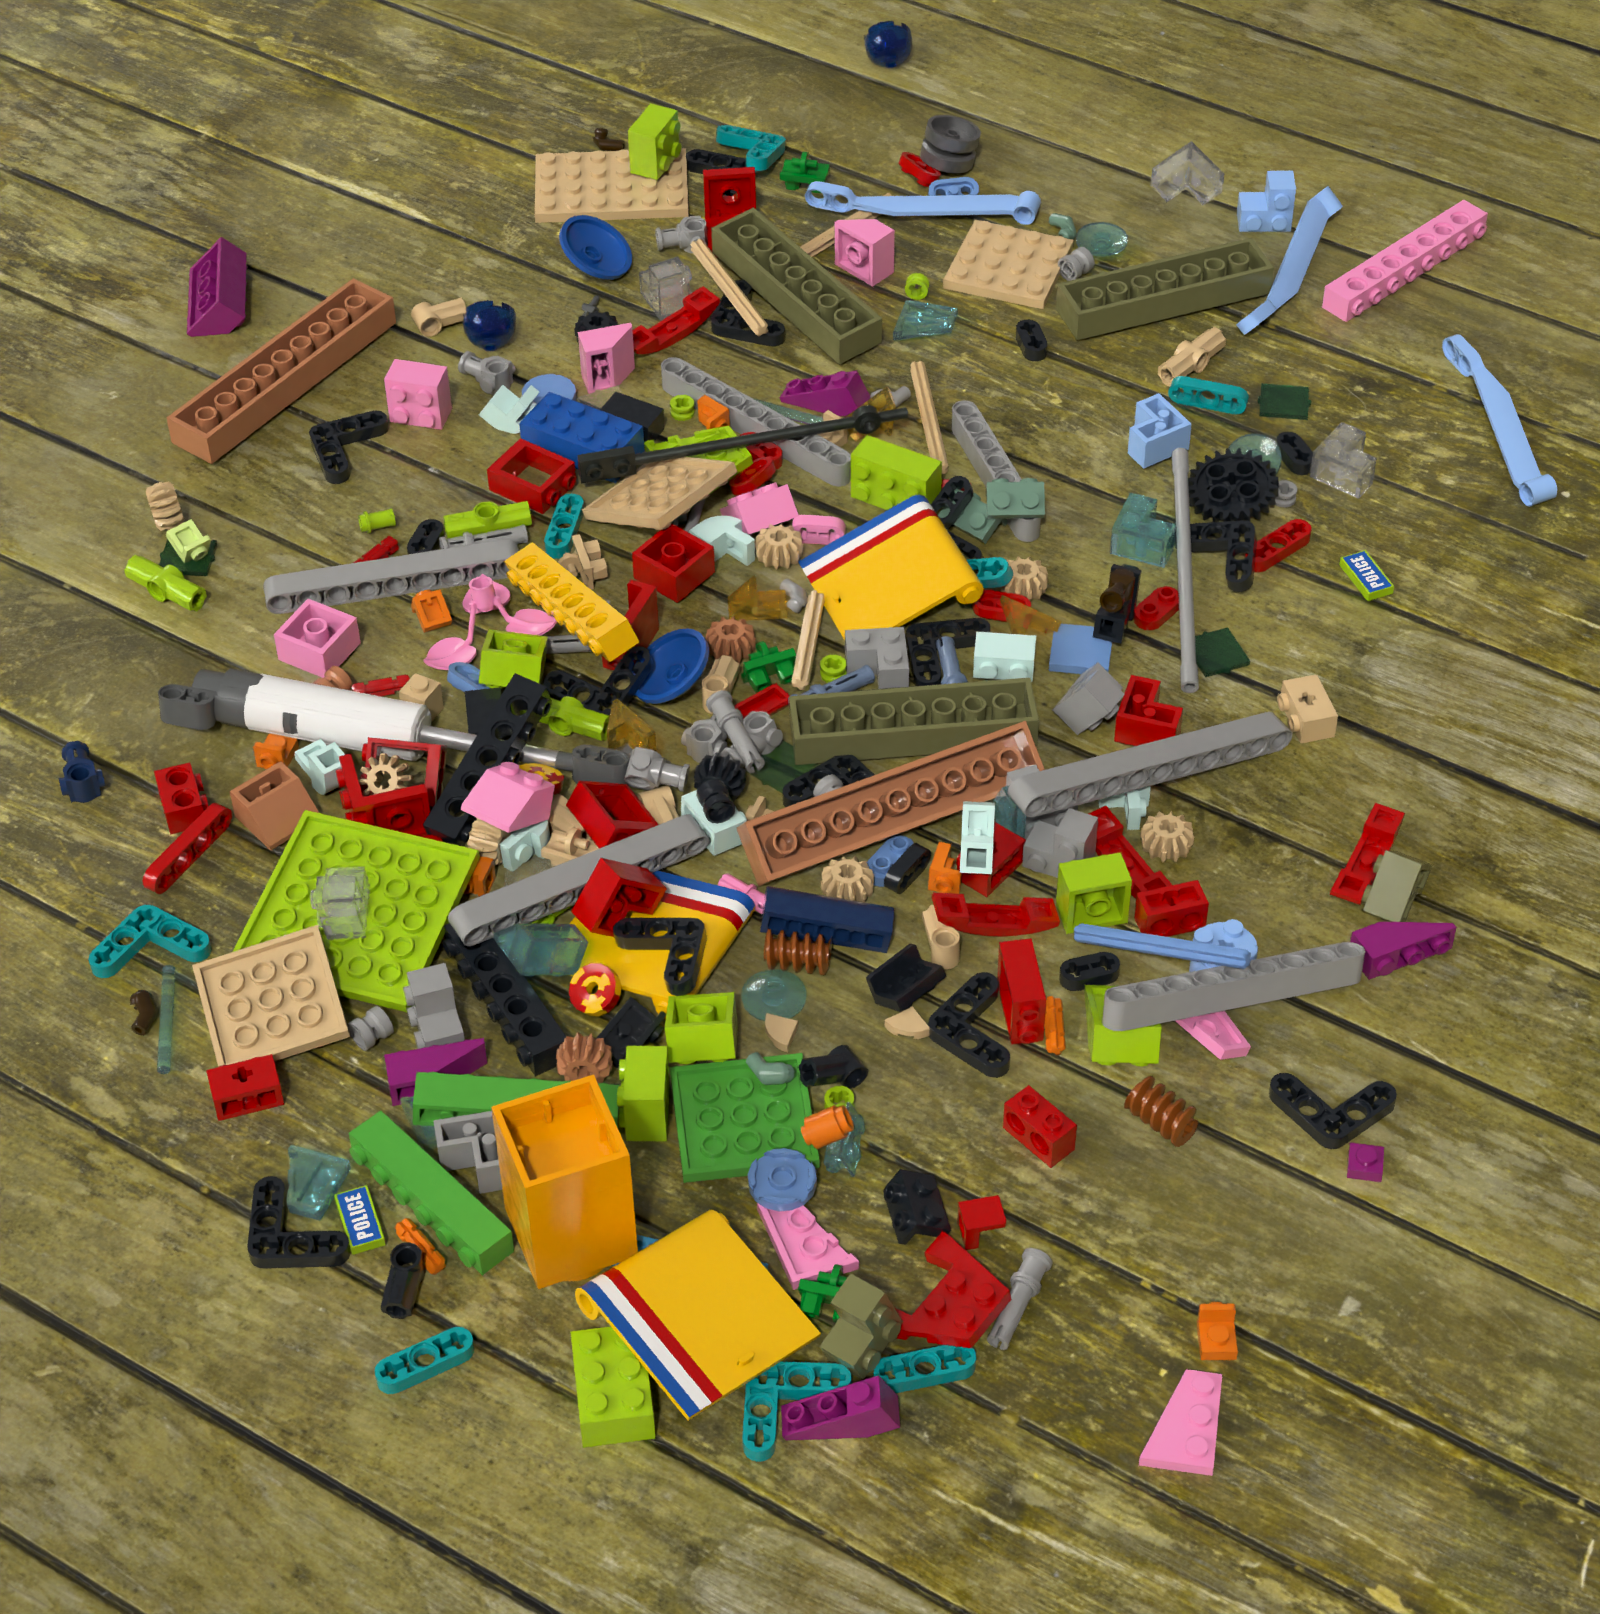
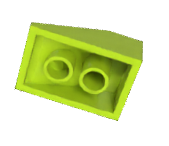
M1085 985L1088 1048L1091 1061L1106 1066L1116 1063H1130L1139 1067L1159 1064L1161 1024L1126 1031L1107 1029L1102 1024L1105 991L1116 986Z

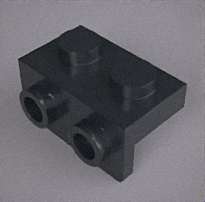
M910 943L867 975L866 981L875 1004L901 1012L910 1008L914 1001L923 994L933 990L936 984L947 976L943 966L922 960L917 946Z
M630 997L596 1039L604 1038L605 1045L611 1046L613 1065L619 1069V1060L626 1059L627 1046H642L647 1039L653 1043L665 1028L660 1022L664 1019L666 1013L661 1011L655 1017L635 999Z
M900 1169L883 1189L884 1199L887 1203L898 1243L906 1245L915 1234L938 1237L942 1231L949 1234L951 1227L935 1176Z

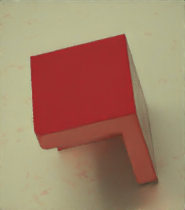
M999 1195L958 1202L957 1223L965 1250L979 1248L980 1232L1006 1227V1217Z

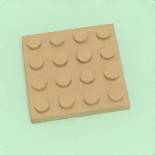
M974 220L943 279V288L1044 309L1061 275L1058 261L1065 255L1071 254L1074 240L1062 236H1053L1037 231L994 224L988 221Z
M691 457L646 463L636 470L637 474L628 475L582 509L586 520L663 530L668 528L671 522L678 516L688 513L690 507L698 501L708 498L709 493L714 489L725 485L728 479L737 473L734 462Z
M318 925L192 965L218 1067L270 1054L273 1055L274 1061H278L351 1037Z

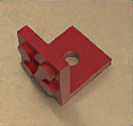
M755 167L703 170L707 245L711 251L712 227L753 207L756 209ZM730 189L736 191L732 196L723 194L726 190Z
M351 754L339 756L341 769H337L335 772L339 788L344 787V790L339 791L342 808L345 810L349 809V812L345 813L347 820L420 837L427 835L423 823L430 813L425 783L363 797ZM397 814H405L400 818H392Z

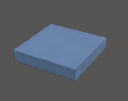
M1055 623L1049 671L1082 674L1099 662L1109 672L1112 642L1093 637L1094 627Z

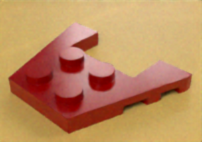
M942 1231L924 1253L927 1262L948 1270V1273L912 1315L895 1308L903 1321L896 1339L907 1340L910 1336L927 1338L928 1343L972 1348L1012 1300L1010 1290L951 1236Z

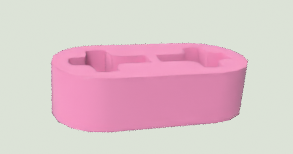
M799 515L792 522L794 530L800 532L802 543L828 545L844 536L846 530L844 521L833 516Z

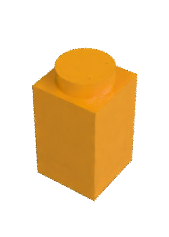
M594 1074L491 1107L505 1210L537 1288L541 1289L562 1281H580L598 1274L605 1267L620 1263L636 1254L638 1246L630 1154Z

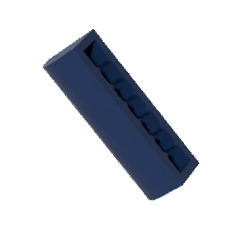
M767 886L760 932L766 933L767 929L770 928L772 934L778 935L780 930H784L785 936L791 937L793 931H797L798 939H803L807 932L810 933L811 941H816L818 935L822 934L824 943H828L832 936V944L887 953L893 931L894 907Z

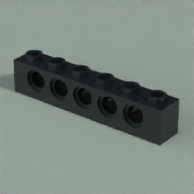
M514 673L423 823L427 835L437 836L446 843L465 846L469 840L472 823L477 818L466 812L460 817H454L455 814L462 811V803L471 792L470 789L477 784L487 769L499 766L503 762L519 763L522 749L527 742L534 738L540 719L545 717L550 711L552 700L546 686ZM519 711H526L523 715H516ZM511 735L508 740H500L504 736ZM496 760L493 765L485 766L487 762Z
M446 924L444 926L446 939L442 940V944L447 956L455 958L462 978L470 980L477 1000L483 999L490 1019L494 1023L498 1021L507 1044L513 1043L522 1066H528L535 1076L557 1066V1049L564 1042L566 1035L497 936L473 946H466L451 924Z

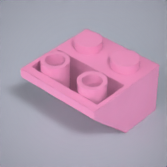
M626 323L578 332L581 376L588 395L615 390L635 369L632 324Z
M776 482L726 500L728 506L720 509L722 516H732L742 520V532L747 534L758 532L763 528L766 529L770 524L774 526L799 516L788 484L778 487Z

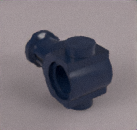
M80 741L67 743L61 750L62 758L67 762L63 767L64 777L59 778L62 795H69L71 803H85L92 801L98 796H102L100 788L106 786L102 769L95 770L93 761L88 759L89 747L86 743ZM74 750L77 751L78 757L74 756Z

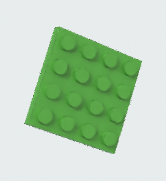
M802 1053L763 1057L766 1063L783 1062L793 1067L795 1072L793 1080L778 1085L762 1084L746 1064V1059L669 1067L683 1183L748 1176L752 1162L756 1158L758 1161L764 1156L765 1152L772 1149L786 1148L799 1151L805 1155V1159L810 1164L812 1162L815 1168H820L818 1149L813 1145L808 1146L801 1133V1127L804 1126V1118L812 1115L808 1087H805L801 1082L800 1070L798 1068L803 1059Z

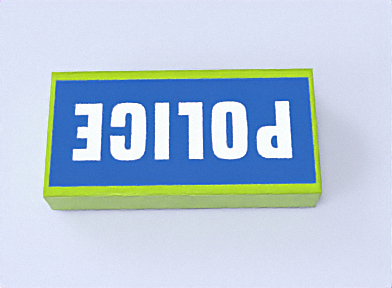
M1366 550L1340 557V567L1367 601L1393 594L1394 585Z
M365 1185L334 1194L344 1232L349 1240L351 1254L355 1255L385 1246V1238L368 1186Z

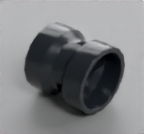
M712 779L699 786L696 796L709 822L723 823L734 815L736 807L723 781Z

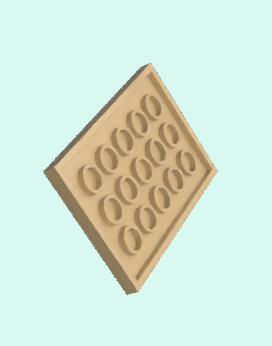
M681 148L679 157L673 160L669 169L658 180L630 173L628 150L572 151L568 153L547 152L536 154L535 223L566 222L569 218L577 215H588L601 220L689 217L686 148Z

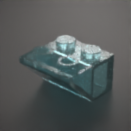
M518 923L496 932L493 937L517 971L525 976L574 975L579 970L588 945V941L574 924Z

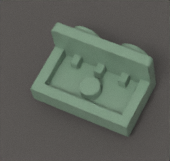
M998 478L992 480V482H987V519L1045 517L1044 482H1038L1034 478H1025L1020 480V482H1009L1008 479Z
M957 488L954 490L955 493H957L958 491L963 493V491ZM973 492L972 499L952 526L986 544L999 524L1006 526L1008 521L1006 518L987 519V504L983 503L981 497ZM943 507L938 517H946L950 512V508Z

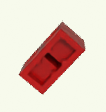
M190 762L154 771L170 835L184 832L209 807L206 794L199 795V792L204 791L200 773L193 774Z
M1198 880L1138 892L1134 919L1140 932L1145 934L1169 937L1192 932L1206 926L1209 902Z
M1026 1086L1004 1103L1003 1129L1050 1168L1075 1150L1077 1124L1031 1086Z

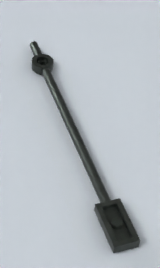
M865 405L856 409L852 417L635 454L633 446L581 454L577 455L581 484L637 474L636 465L854 427L861 434H870L876 431L883 422L908 418V410L904 407L878 412L874 406Z

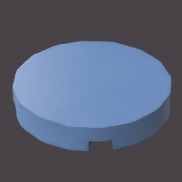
M546 374L534 377L522 389V395L531 385L539 391L533 400L536 404L548 392L576 401L575 385L570 379L562 375Z
M786 1148L772 1149L765 1152L764 1156L758 1161L756 1158L752 1162L748 1172L749 1192L754 1200L766 1209L779 1212L794 1210L805 1205L814 1195L817 1186L815 1166L812 1162L810 1164L805 1159V1155L799 1151Z

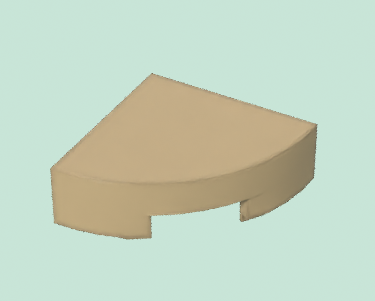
M913 1006L885 1019V1028L896 1036L898 1034L914 1036V1039L929 1036V1026Z
M766 1013L765 1031L776 1048L788 1053L798 1029V1021Z

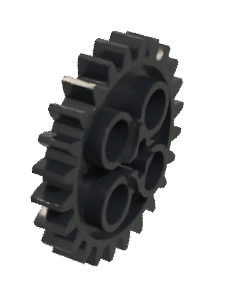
M1226 448L1225 455L1215 451V458L1212 459L1207 455L1205 456V464L1197 461L1196 469L1190 470V478H1188L1189 505L1194 506L1195 514L1202 513L1204 521L1212 517L1213 522H1219L1220 520H1223V522L1240 520L1250 522V517L1252 516L1260 520L1261 511L1269 513V505H1275V497L1279 495V478L1276 477V469L1271 468L1269 460L1262 462L1261 454L1253 458L1252 450H1249L1245 455L1242 454L1241 448H1238L1235 454H1231L1229 448Z

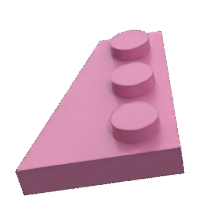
M1225 1011L1176 1020L1181 1027L1220 1060L1247 1056L1251 1048Z
M757 1203V1211L793 1290L798 1289L800 1279L819 1282L817 1281L819 1271L832 1273L835 1264L843 1266V1274L859 1269V1261L851 1253L847 1254L839 1246V1240L831 1232L827 1233L816 1222V1217L804 1205L794 1210L779 1212L766 1209Z
M1185 1370L1139 1458L1138 1466L1213 1475L1222 1374Z

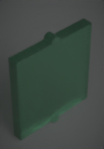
M1261 383V395L1258 396L1257 400L1260 404V417L1308 420V407H1311L1309 387Z
M167 539L164 551L160 553L161 560L159 565L163 568L168 564L173 565L179 569L182 575L208 576L211 564L215 562L214 554L217 548V540H211L208 554L198 561L192 559L183 563Z
M1228 627L1209 633L1204 631L1202 635L1195 636L1196 664L1205 677L1223 672L1230 673L1231 670L1250 665V659Z
M782 740L771 753L760 755L765 761L763 768L758 771L753 763L752 766L755 772L748 773L761 780L763 785H769L782 793L783 787L788 782L817 767L819 763L795 765L793 746Z

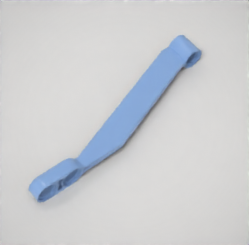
M820 181L812 182L805 193V200L810 206L840 213L856 209L891 216L1013 215L1014 219L1023 225L1031 224L1035 220L1041 204L1039 195L1032 191L1022 192L1020 196L1010 194L858 197L848 187ZM811 191H820L824 198H815ZM842 195L846 197L848 203H840L836 196Z
M1329 186L1307 202L1266 301L1236 324L1243 335L1250 332L1298 293L1328 218L1343 207Z
M1456 334L1445 338L1442 347L1446 358L1465 377L1472 375L1512 482L1519 489L1521 501L1530 507L1555 498L1557 495L1556 483L1549 474H1540L1509 392L1485 368L1480 354L1463 336Z

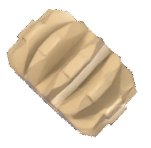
M169 481L159 482L147 487L145 493L156 527L163 531L182 524L184 517L173 484Z
M782 523L779 526L770 524L768 529H760V534L756 536L755 540L758 561L763 562L765 568L774 566L776 570L779 567L788 569L790 564H798V560L802 557L803 553L800 532L795 531L793 525L784 527Z
M1017 556L1016 561L1007 560L1013 569V578L1008 584L1000 587L1001 592L1023 595L1030 601L1031 599L1040 600L1041 595L1046 593L1048 587L1046 567L1041 565L1040 560L1031 561L1030 556L1027 559H1021Z
M386 753L380 754L379 762L374 757L369 758L368 761L372 769L362 767L360 770L367 775V779H359V784L368 785V788L362 794L369 796L373 793L379 794L408 787L404 785V781L413 780V776L403 775V772L409 768V765L403 763L398 766L400 757L393 755L389 760ZM382 774H389L391 776L388 780L390 786L381 785L380 782L384 779Z
M1158 811L1156 817L1148 816L1143 828H1141L1140 838H1142L1143 851L1149 852L1151 859L1161 858L1162 863L1166 859H1171L1176 863L1179 857L1186 858L1194 844L1192 823L1186 822L1184 815L1174 816L1172 811L1168 815Z
M477 818L472 823V830L469 832L468 848L478 850L480 856L493 858L494 866L500 865L502 863V856L499 844L508 838L511 832L507 833Z
M842 855L840 861L831 859L829 865L823 867L821 873L822 894L865 902L866 897H871L874 874L872 869H869L867 861L858 862L856 856L850 860Z

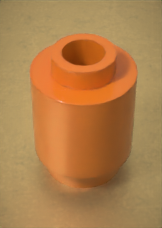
M833 1105L805 1117L804 1126L801 1127V1133L808 1146L813 1145L816 1149L848 1137L849 1132L854 1131L851 1115L844 1105L840 1107Z

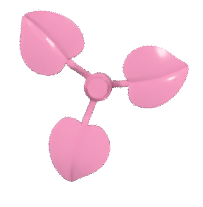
M481 574L470 581V589L462 603L464 610L470 613L467 639L464 641L461 638L451 637L440 640L430 648L427 657L423 661L426 665L440 670H448L449 665L455 662L469 664L477 655L476 648L470 645L473 642L475 615L481 612L499 609L506 622L509 623L506 627L507 632L539 636L551 630L557 624V621L552 615L549 616L546 612L537 609H522L516 612L514 617H511L504 608L510 601V591L505 586L492 581L490 577Z

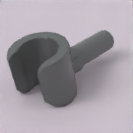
M595 295L589 304H582V310L585 311L582 316H586L587 312L596 313L597 310L599 311L595 307L600 300L598 295Z

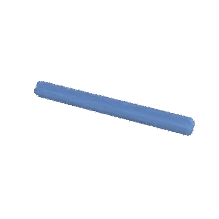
M1082 923L1074 928V940L1080 943L1245 969L1251 963V953L1246 949Z

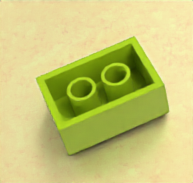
M866 435L851 453L852 498L889 510L914 495L925 496L931 504L941 491L942 461L869 435Z
M612 1327L570 1331L583 1448L656 1439L648 1371Z

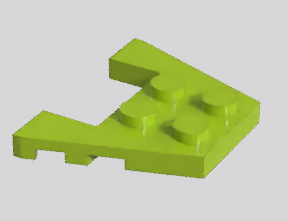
M728 425L694 432L695 436L680 439L678 435L667 437L668 441L654 443V439L644 442L646 452L731 438L737 435ZM746 447L687 456L734 462L737 473L731 476L728 481L753 464L752 455ZM717 487L716 489H714V490H713L712 492H710L709 494L713 493L715 490H717V489L720 488V487Z

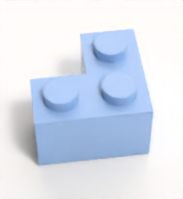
M1267 171L1265 192H1239L1237 205L1239 232H1291L1296 194L1293 171Z
M1159 393L1136 403L1135 424L1129 429L1128 454L1144 469L1172 457V451L1177 448L1189 450L1192 424Z

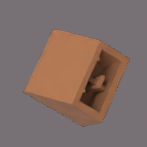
M281 761L230 791L235 817L270 851L290 839L304 810L319 813L299 777Z

